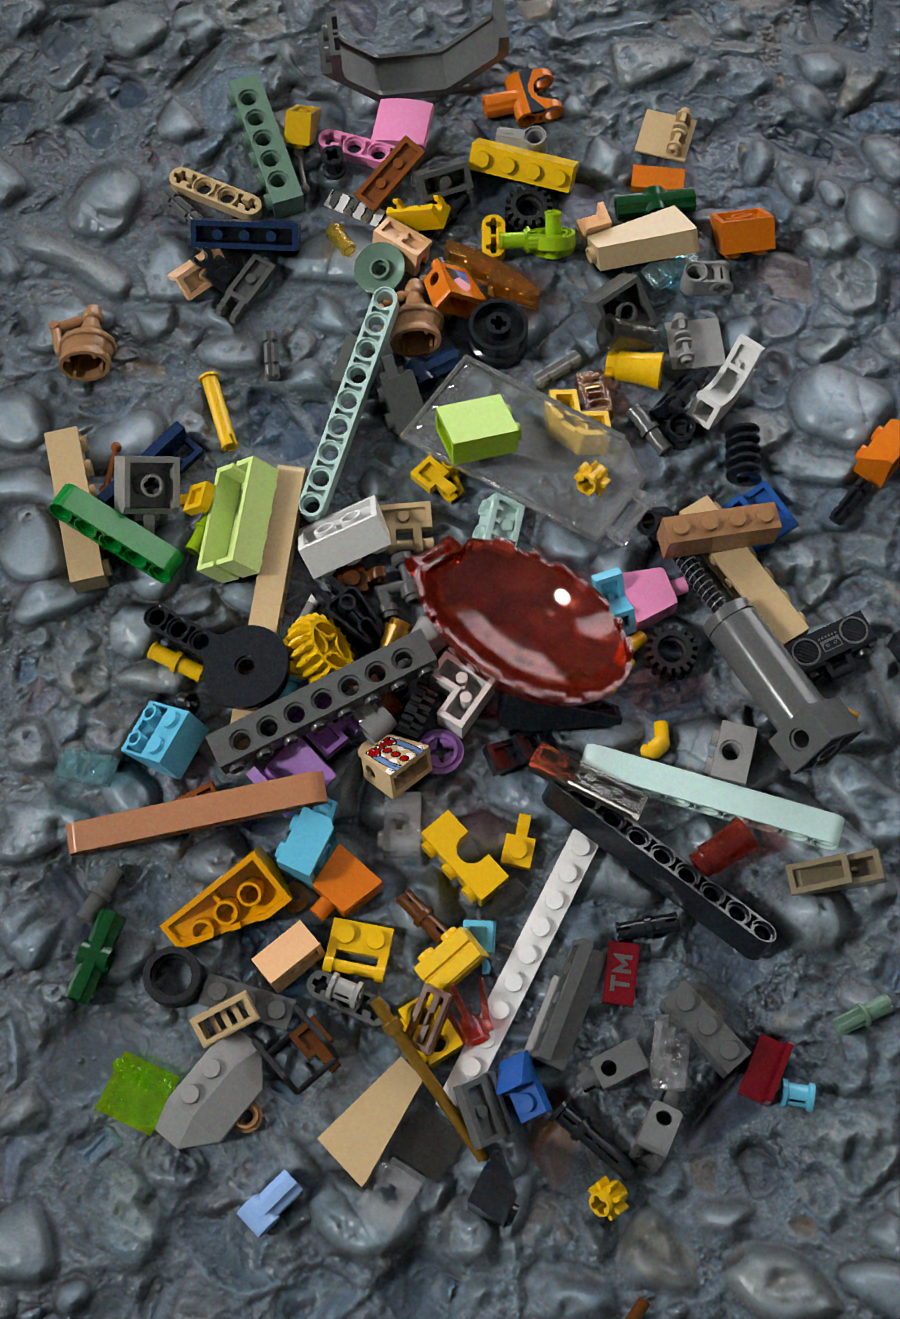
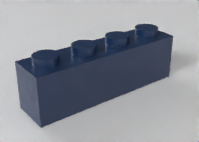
M194 218L190 220L191 247L199 248L204 246L207 248L298 251L301 249V221Z

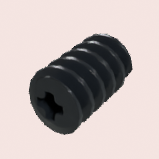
M738 423L725 431L726 479L731 484L744 487L758 485L762 480L761 475H759L762 467L758 464L761 462V456L758 454L761 451V447L758 445L760 436L757 434L760 428L755 423Z

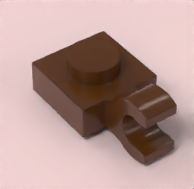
M364 564L336 570L338 582L344 588L348 586L357 587L362 595L370 594L368 586L388 583L384 565L375 566L369 571H365Z
M312 1016L310 1018L311 1021L319 1028V1030L326 1036V1038L332 1044L334 1042L332 1037L327 1033V1031L322 1027V1025L317 1021V1019L314 1016ZM305 1023L289 1035L290 1039L309 1062L318 1056L325 1065L333 1058L325 1045ZM338 1061L329 1069L331 1074L341 1067L340 1062Z

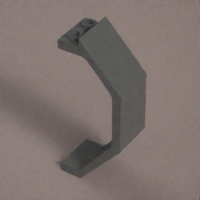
M492 0V12L490 15L440 48L386 54L372 53L339 35L336 12L326 13L327 25H322V32H317L322 75L379 103L381 99L388 98L419 99L451 95L509 55V32L503 0Z

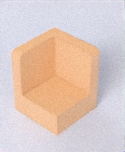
M603 201L597 203L596 215L576 220V228L584 247H588L587 236L611 228L612 221Z

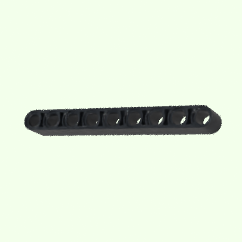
M565 771L554 773L542 794V800L548 808L744 957L754 961L762 958L777 937L774 927L572 774Z

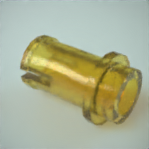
M333 222L326 228V238L336 245L342 256H349L355 251L356 245L346 234L343 224Z

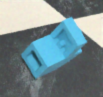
M617 567L591 575L593 606L600 625L609 640L637 632L634 608L625 596L621 570Z

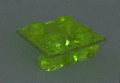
M124 1050L121 1058L117 1057L111 1067L114 1072L94 1109L151 1137L167 1099L173 1093L180 1077Z

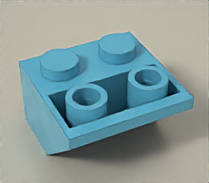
M150 700L132 732L128 735L121 751L161 774L180 780L207 735L209 728L189 711Z

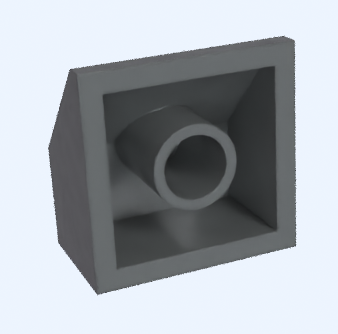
M621 273L580 300L590 324L615 351H618L659 323L638 275Z

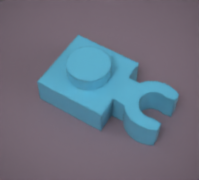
M463 920V927L469 929L485 951L495 953L496 921ZM486 959L481 963L482 974L490 973L491 965L489 960Z

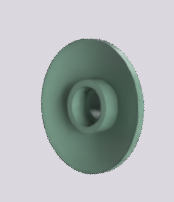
M377 242L367 246L360 252L354 264V277L357 284L370 294H374L378 288L384 286L395 289L401 283L405 274L406 263L404 256L396 246L390 243ZM382 268H386V272L383 275H379V271Z

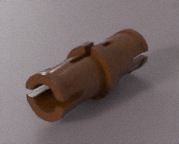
M408 888L404 891L405 895L401 894L397 898L396 903L414 919L413 924L417 928L421 926L439 946L443 942L440 937L449 929L433 914L435 910L431 906L426 907L412 890Z

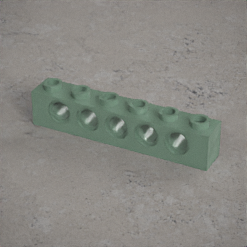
M259 73L229 81L231 92L227 93L230 107L237 110L234 113L238 129L243 127L244 132L241 133L245 149H251L252 153H248L250 163L253 169H258L259 173L256 174L260 190L265 189L266 191L263 197L267 210H273L275 219L306 211L301 187Z

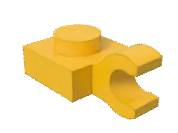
M427 456L410 472L411 479L430 495L437 489L441 496L450 504L459 497L455 493L458 488L447 480L450 477L449 470L432 456Z
M204 481L191 485L187 494H180V507H184V513L193 516L209 511L213 504L215 485Z
M519 813L515 835L506 833L500 861L501 865L530 871L536 839L528 837L531 815Z

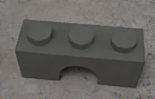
M686 980L660 1003L659 1008L679 1030H685L702 1049V1056L723 1079L751 1054V1051Z

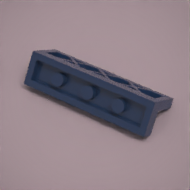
M176 421L140 456L177 457V451L185 444L194 452L187 458H180L181 476L204 454V450L187 436L185 427ZM114 480L97 496L98 500L113 509ZM128 514L126 516L130 520L134 521L132 514Z

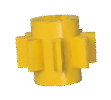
M596 460L591 465L585 461L573 477L577 480V489L586 494L587 497H590L594 492L600 496L611 482V479L608 478V469Z
M604 1176L588 1189L590 1194H592L589 1198L590 1208L598 1217L608 1216L609 1220L613 1221L629 1208L625 1202L628 1192L618 1179L609 1181L608 1177Z

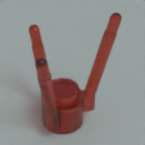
M483 977L479 978L483 1018H480L478 1014H468L456 986L452 984L450 990L452 994L456 995L454 1000L463 1019L460 1024L451 1009L448 1019L458 1032L461 1041L466 1043L468 1047H475L485 1043L491 1037L489 1031L494 1029L489 1015L485 979ZM443 998L440 1001V1006H442Z

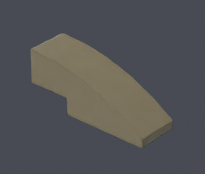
M878 848L848 855L845 852L785 865L792 896L848 890L887 882L881 853Z

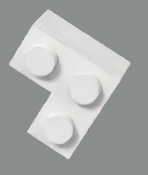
M445 651L438 660L439 667L435 669L434 674L429 676L430 686L447 696V699L437 712V723L446 730L455 733L460 739H463L494 695L495 681Z

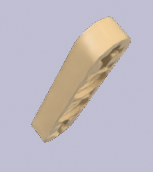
M185 167L175 168L169 175L171 188L177 194L239 219L259 220L263 215L261 200L253 194ZM202 186L212 188L207 194H200L198 192V189ZM225 195H232L234 197V200L230 203L221 202V198Z

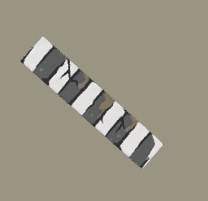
M332 190L324 203L326 207L375 227H378L388 217L385 210L379 209L374 214L357 199Z

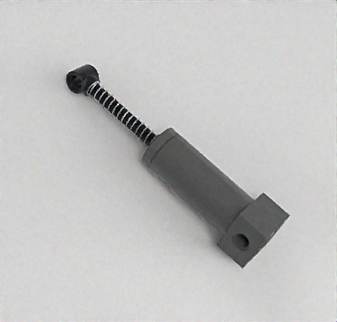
M665 506L642 508L636 515V528L642 535L651 536L655 542H659L657 531L662 518L674 516L670 508ZM695 556L671 558L672 562H676L675 566L680 568V573L684 574V578L689 580L688 583L693 585V590L697 591V595L702 597L701 601L706 602L705 606L710 608L712 615L703 626L704 633L777 730V733L768 742L782 759L778 763L779 769L784 772L790 770L792 774H797L826 766L864 729L839 697L827 700L823 698L747 597H740L726 602V597H723L721 591L717 590V585L712 583L713 579L708 578V573H704V568L699 566L700 562L695 561Z

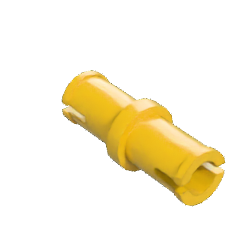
M154 642L151 645L147 654L148 659L168 667L169 671L174 674L179 672L198 683L203 680L202 664L185 657L184 652H175L160 645L158 642Z

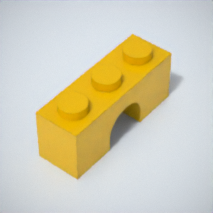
M449 810L421 832L422 849L430 858L433 859L436 856L443 864L441 869L451 881L455 878L463 886L461 892L471 903L476 901L482 907L509 884V876L489 854L477 863H466L459 858L457 851L468 840V830Z

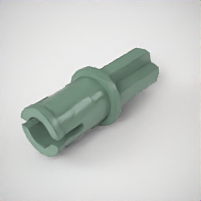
M883 993L864 1004H855L854 1009L834 1018L832 1026L839 1036H843L862 1026H871L872 1021L894 1012V1005L888 1006L892 1001L886 993Z

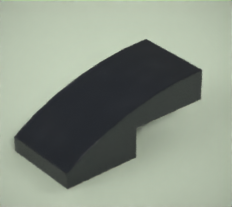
M543 731L518 732L511 739L486 745L482 750L493 777L533 763L552 753Z

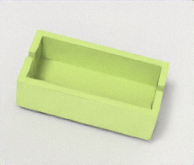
M255 456L237 461L236 464L231 463L217 468L213 504L208 511L196 571L221 583L260 572L263 563L264 546L268 536L269 519L272 514L274 493L277 488L279 472L277 468Z

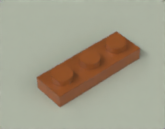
M405 135L355 192V198L375 214L426 156V152Z

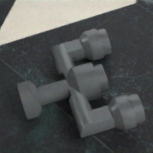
M401 551L390 558L392 566L400 570L403 581L374 587L379 602L378 614L384 623L389 622L391 617L399 618V610L397 604L392 601L391 594L400 592L403 601L407 605H417L423 601L425 594L423 586L433 584L435 590L433 599L439 609L448 608L454 604L453 592L447 587L442 570L419 575L416 578L413 577L410 565L413 563L414 558L411 551Z

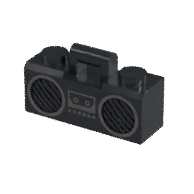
M861 610L784 646L811 682L818 680L822 676L823 671L828 680L832 682L856 671L858 667L854 658L862 660L873 653L872 649L878 640ZM841 660L844 661L843 664L836 666L834 668H832L831 666L832 664H835Z

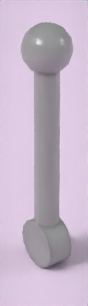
M294 149L293 154L298 162L302 184L300 187L302 193L307 194L310 191V186L306 182L302 158L304 157L303 149Z

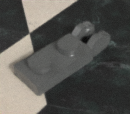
M253 254L225 291L224 297L217 305L216 314L223 317L230 310L232 302L237 303L229 318L231 323L237 325L244 317L246 309L251 307L278 271L277 265L257 254Z

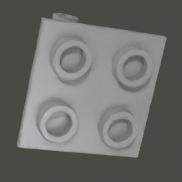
M676 313L672 322L664 323L672 371L699 369L701 367H719L724 364L726 359L718 317L688 320L684 313Z

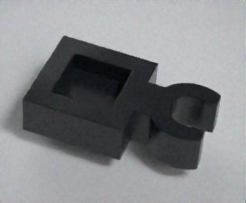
M200 246L199 249L205 255L204 260L199 261L196 257H192L190 260L195 266L204 267L206 270L201 276L220 293L224 294L239 274V271L221 255H217L213 259L211 250Z

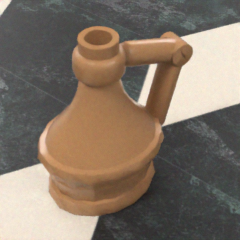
M413 278L407 282L404 291L396 292L398 303L405 300L406 302L399 307L389 339L391 349L405 357H419L434 352L441 343L442 335L440 331L445 322L442 312L425 302L426 290L423 282L420 279ZM383 300L379 305L389 307L393 302Z
M91 304L87 306L82 316H76L60 322L52 321L48 325L51 330L55 354L59 357L58 366L65 376L76 381H94L104 377L110 371L111 359L117 353L118 347L114 338L101 328L104 315L101 307ZM68 330H71V331L65 333L64 336H62V333H63V332L68 331Z

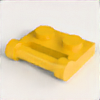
M334 917L322 971L328 973L337 971L372 978L374 982L383 984L393 942L394 929ZM337 951L378 959L376 966L336 959Z

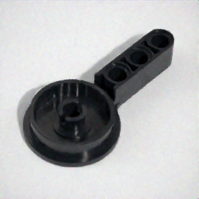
M153 605L145 611L144 623L155 636L203 663L204 684L211 696L221 705L243 711L258 710L274 702L284 691L289 679L290 657L286 645L272 630L257 625H246L218 635L163 605ZM245 667V669L248 671L253 668L254 670L252 673L246 675L243 671V668Z

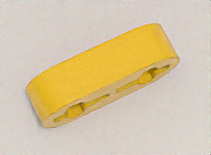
M496 214L488 215L482 220V258L489 264H498L505 258V249L500 250L499 232L505 233V221ZM492 225L496 226V234H491ZM491 244H496V253L494 254L491 253Z

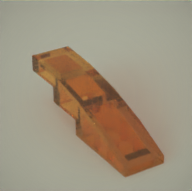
M449 239L447 240L444 247V258L447 263L466 269L475 282L488 285V295L513 301L516 304L536 310L539 309L541 291L521 274L481 251Z

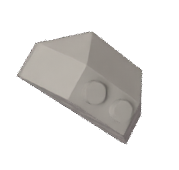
M237 1030L212 1045L168 1097L155 1130L178 1150L222 1142L262 1093V1055L253 1046L252 1040L241 1030Z

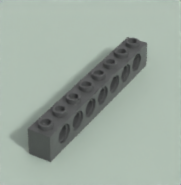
M420 628L205 736L221 770L225 774L239 773L247 767L248 763L256 759L264 760L272 756L275 749L283 745L285 747L292 746L301 740V736L309 732H320L328 727L329 722L337 718L339 720L346 719L355 713V709L363 705H374L382 699L383 695L391 691L393 693L402 691L409 685L408 682L418 677L425 679L435 673V669L439 667L437 657ZM405 658L413 661L411 666L405 669L397 666L398 662ZM376 672L386 674L385 678L380 682L371 681L372 675ZM350 685L359 687L358 692L352 696L344 694L345 689ZM328 698L332 700L331 705L327 709L317 708L318 703L322 699ZM294 713H305V717L301 722H291V717ZM268 726H278V730L273 736H264V731ZM241 740H251L247 749L237 750V745Z

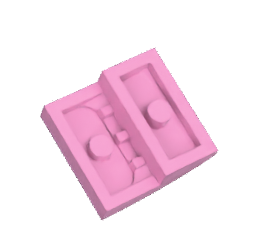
M381 99L371 139L397 145L406 135L422 149H425L435 106L433 103L414 99Z

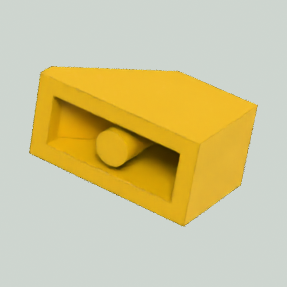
M296 104L286 110L284 143H290L291 148L306 149L307 146L313 144L322 108Z

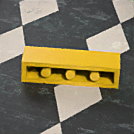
M477 138L472 142L468 162L470 170L569 193L574 187L579 164L578 161L483 138Z

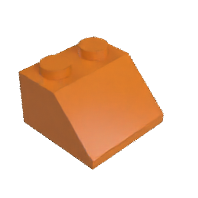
M762 207L710 214L716 249L719 253L725 255V258L741 257V253L751 252L752 255H763L769 249H776L775 216Z
M890 419L885 427L879 425L870 437L872 442L867 447L863 444L854 456L857 462L853 471L879 489L884 486L900 466V420Z

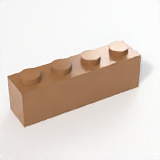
M767 502L663 517L657 531V538L663 559L771 544L775 542L782 525L775 502Z

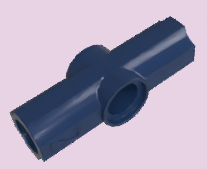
M450 347L428 358L423 356L416 357L405 365L404 370L409 369L413 371L419 392L425 393L433 389L439 380L462 370L463 364L456 349Z

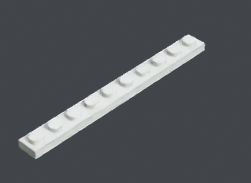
M574 828L443 1087L461 1115L462 1113L453 1087L488 1072L599 848L596 843Z

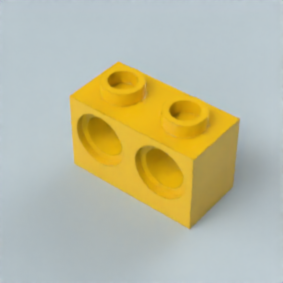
M430 993L424 1008L425 1012H428L434 995ZM418 998L398 1009L399 1016L401 1017L400 1020L404 1025V1032L407 1029ZM440 1005L438 1006L431 1027L423 1044L425 1046L427 1044L432 1028L440 1011ZM448 1018L440 1035V1038L446 1043L444 1049L440 1052H434L433 1055H427L418 1051L425 1063L428 1062L431 1068H434L464 1048L463 1042ZM422 1025L417 1026L413 1036L415 1041H417Z

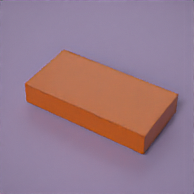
M633 164L630 192L642 193L645 188L654 185L662 186L664 190L684 188L685 169Z

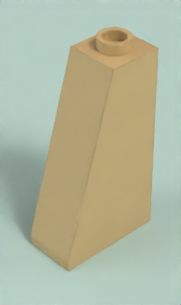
M673 205L587 236L588 247L585 249L588 261L594 263L600 271L699 252L697 227Z
M402 1056L317 1138L362 1189L370 1182L424 1085L410 1062H407Z

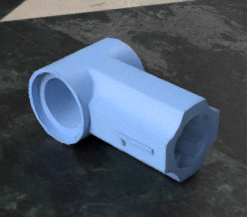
M284 1169L260 1194L256 1193L238 1210L237 1215L260 1238L280 1219L279 1215L304 1190Z

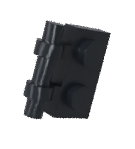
M701 367L697 372L693 368L682 374L649 413L657 420L663 416L670 417L676 414L680 408H685L691 401L690 397L696 390L699 391L706 384L705 380L710 375L709 370Z

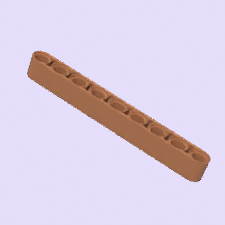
M323 771L292 775L68 823L65 825L69 855H86L303 809L304 806L310 808L328 803Z

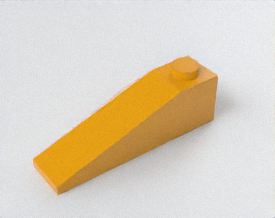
M259 845L159 927L175 946L186 948L228 931H234L245 925L268 919L289 903L293 897L279 868L261 845Z

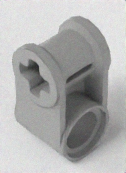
M726 260L690 261L685 265L679 285L681 291L688 296H725L733 291V283L729 278L731 264Z

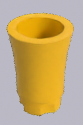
M608 351L605 364V378L642 385L659 391L664 365V352L640 353L619 351L618 353Z

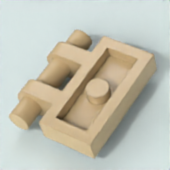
M430 501L379 505L391 536V545H388V548L381 553L389 552V555H394L398 551L414 550L415 553L423 552V549H434L433 537L422 538V532L433 531ZM413 533L414 539L397 540L396 534Z

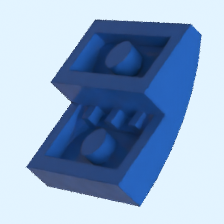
M766 480L745 495L740 493L721 507L726 509L775 502L782 525L775 541L799 526L797 520ZM770 544L757 545L751 547L754 549L756 553L761 549L769 546Z

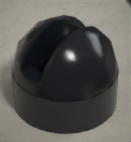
M183 691L176 695L175 708L189 711L191 714L197 712L200 702L196 692Z

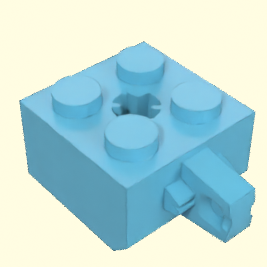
M327 798L328 803L315 806L312 810L304 806L300 814L296 813L293 816L289 825L291 832L286 841L282 840L275 853L276 862L282 876L314 890L312 886L314 880L338 845L333 822L339 805L338 802Z

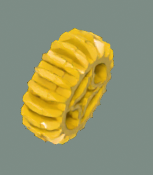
M315 612L302 616L288 629L286 640L289 644L286 647L291 652L290 659L294 660L295 668L301 671V676L308 678L309 684L354 662L355 654L350 650L352 645L347 642L346 635L342 634L340 627L334 625L332 619L327 620L324 614L319 615Z

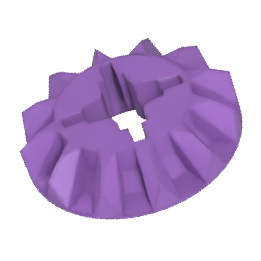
M434 729L427 732L419 741V743L426 744L430 748L433 769L430 773L432 775L442 774L445 776L451 771H456L463 761V743L452 731ZM437 742H440L443 750L449 751V753L444 754L442 763L437 755H432L437 750Z

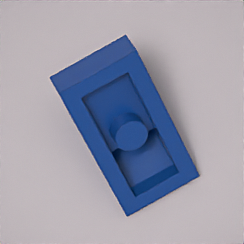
M524 1050L500 1062L497 1096L509 1093L521 1124L552 1110L528 1050Z

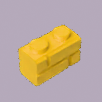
M454 926L440 937L443 942L435 949L430 947L418 956L417 959L420 962L414 967V970L425 983H430L449 993L489 957V954L466 927L456 929Z

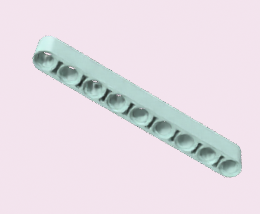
M380 287L373 294L299 499L301 514L310 523L324 518L327 514L380 365L379 357H382L397 318L399 312L398 297L394 289L390 287ZM383 300L393 302L389 307L379 305ZM374 325L384 327L383 330L377 333L370 330ZM365 350H372L375 352L374 355L369 358H364L361 356L362 352H364ZM356 375L366 377L362 383L352 382L353 377ZM348 400L357 402L356 406L352 409L344 408L343 404ZM342 425L348 428L344 434L337 435L334 433V429ZM335 451L338 453L336 459L332 461L324 459L326 453ZM319 477L329 478L328 484L323 487L316 486L315 482ZM313 502L320 504L316 512L309 513L306 511L308 504Z
M587 744L585 746L578 770L579 776L593 782L822 849L837 850L839 847L845 819L835 813L596 744Z

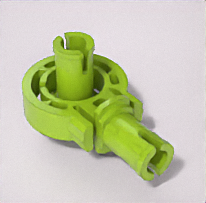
M547 210L545 211V227L530 229L529 226H526L523 232H499L500 250L523 248L526 253H533L540 258L560 259L574 251L576 231L572 228L561 226V211Z

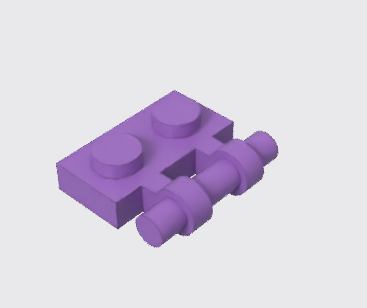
M328 698L322 699L317 708L327 709L331 705L332 700ZM294 713L291 717V722H301L305 717V713ZM350 716L346 719L338 720L335 724L333 721L329 722L328 727L320 732H309L303 736L327 761L349 742L348 737L343 731L350 729L355 735L360 734L362 731L358 723Z

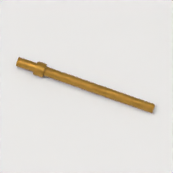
M380 996L370 1002V1005L382 1021V1029L389 1038L393 1037L477 1162H482L489 1156L484 1148L474 1150L462 1115L403 1031V1023L397 1015L393 1016Z

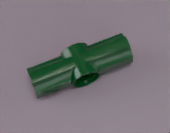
M654 185L645 188L642 193L617 195L614 197V211L617 220L643 217L673 205L682 213L696 211V193L693 187L664 190L662 186Z
M100 909L88 939H85L78 949L75 959L77 966L64 994L66 998L91 1006L103 975L108 974L114 962L116 954L114 948L126 922L124 916L107 909Z

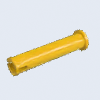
M216 371L205 372L199 376L198 380L204 387L221 449L223 452L234 451L239 447V444L236 440L218 381L220 375Z

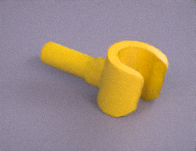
M442 459V465L449 470L450 477L458 488V494H465L458 475L459 465L448 466L444 463V459Z

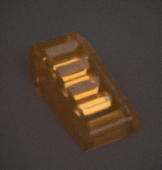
M603 370L575 373L583 411H608L609 418L612 420L614 409ZM598 378L596 382L584 383L583 381ZM600 387L598 390L586 391L587 388ZM597 395H601V396H602L601 398H594V399H589V398H588V397L597 396ZM603 403V405H604V406L591 407V405H593V404Z

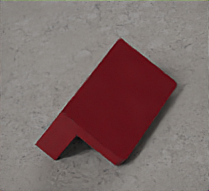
M760 1034L736 1094L765 1107L770 1105L776 1094L794 1043L787 1041L784 1044Z

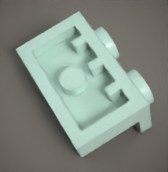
M497 492L484 499L478 509V514L480 515L479 524L475 527L472 535L474 540L473 550L479 552L486 548L508 558L513 556L526 504Z

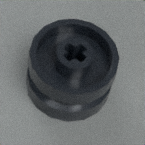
M503 298L490 299L480 303L472 311L469 318V351L472 357L481 366L492 370H506L517 365L524 358L528 347V317L524 310L515 302Z

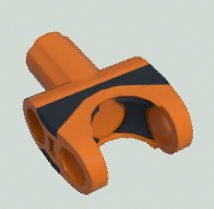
M546 68L517 71L508 75L504 81L507 91L482 96L485 118L490 119L514 114L517 125L521 128L539 126L556 120L563 113L561 101L537 95L553 84L552 72ZM547 77L545 80L538 81L540 78Z

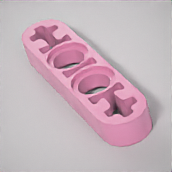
M334 129L324 130L318 137L321 152L326 146L337 145L343 147L344 161L374 169L396 147L395 145ZM353 145H358L362 148L357 153H351L347 150ZM375 152H383L386 154V156L380 160L374 159L372 157V155Z

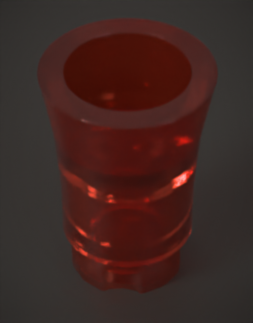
M735 816L720 831L699 845L698 849L689 855V859L695 868L709 877L713 874L717 875L738 861L760 852V849L746 825Z

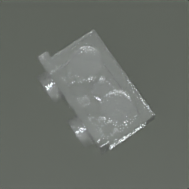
M656 1014L650 1074L654 1090L685 1091L692 1037L688 1033L677 1032L676 1027H671L669 1014Z

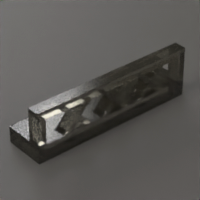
M540 742L528 764L529 772L549 782L552 779L634 822H637L649 798V795L543 742Z

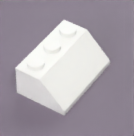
M375 495L298 529V551L313 579L320 576L328 577L337 568L346 564L347 566L354 565L361 561L362 557L371 553H381L388 548V545H391L390 532Z

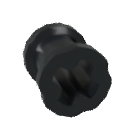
M331 145L322 149L321 158L324 163V176L330 180L341 179L346 173L342 148L337 145Z

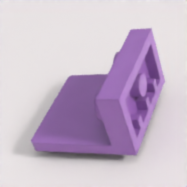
M302 736L298 743L284 747L266 767L253 766L246 774L255 784L307 772L323 771L326 789L337 778V774ZM302 809L281 814L285 818H293L296 813L300 814Z

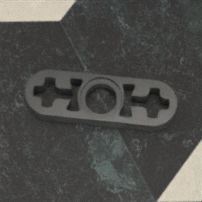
M316 971L310 975L307 981V989L313 999L372 1028H382L383 1023L378 1017L376 1021L371 1020L372 1015L369 1011L363 1009L362 1015L357 1014L363 1006L364 998L369 999L366 1005L372 1008L370 1002L377 998V996L364 990L355 1010L345 1008L341 1005L340 1000L334 998V1001H330L325 997L326 990H322L320 994L316 993L315 981L321 982L323 978L327 979L326 984L328 986L333 976L326 971ZM382 999L388 1007V1009L390 1010L389 1004L384 999Z

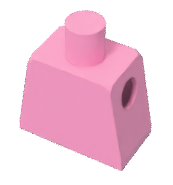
M662 567L622 573L625 596L634 608L637 632L674 614L678 605L677 596L689 592L688 584L684 577L669 581L665 569Z

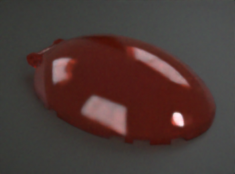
M446 536L440 540V544L418 556L411 555L405 559L407 571L414 576V585L419 602L438 638L463 665L492 686L534 704L551 707H576L594 703L616 692L626 682L633 667L632 657L634 649L631 636H626L623 630L624 622L622 618H615L609 610L611 604L603 595L557 561L553 565L540 558L542 552L534 548L531 553L515 547L516 541L499 536H494L493 540L471 538L464 545L460 544L453 537ZM446 554L445 556H443V557L437 559L436 561H434V562H432V563H430V564L427 565V563H429V562L435 560L436 558H438V557H440V556Z

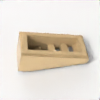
M244 990L197 1014L189 1021L203 1048H206L261 1017L247 990ZM240 1000L249 1015L246 1018H243L236 1005V1002ZM229 1006L238 1021L235 1024H232L225 1010ZM218 1012L227 1027L223 1030L214 1016ZM206 1018L209 1019L216 1032L213 1035H210L203 1021Z

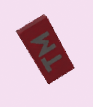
M609 940L601 1004L633 1008L639 944Z

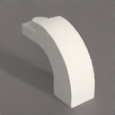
M744 334L739 335L719 372L704 389L697 393L686 414L690 415L695 422L708 430L715 426L725 416L750 381L756 370L754 368L766 348Z

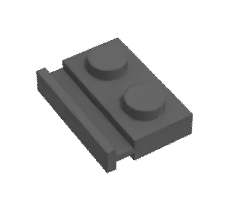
M494 1070L485 1072L453 1087L474 1150L482 1149L515 1132L503 1096H497V1079Z

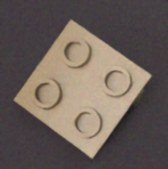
M683 107L676 115L647 109L634 152L685 163L697 120L692 119L691 110Z

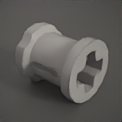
M335 972L328 984L325 997L329 1000L335 998L348 1003L350 1008L355 1010L362 997L365 983H354L342 978L340 973Z

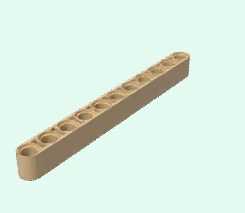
M279 464L277 466L279 470L277 488L274 493L272 514L267 530L268 536L262 556L263 563L260 572L257 574L248 625L268 628L280 637L301 518L299 499L307 480V468ZM245 667L243 668V671L246 675L252 673L254 670L253 668L248 671L245 669ZM233 709L230 724L256 710L243 711ZM241 740L237 745V750L247 749L251 740Z

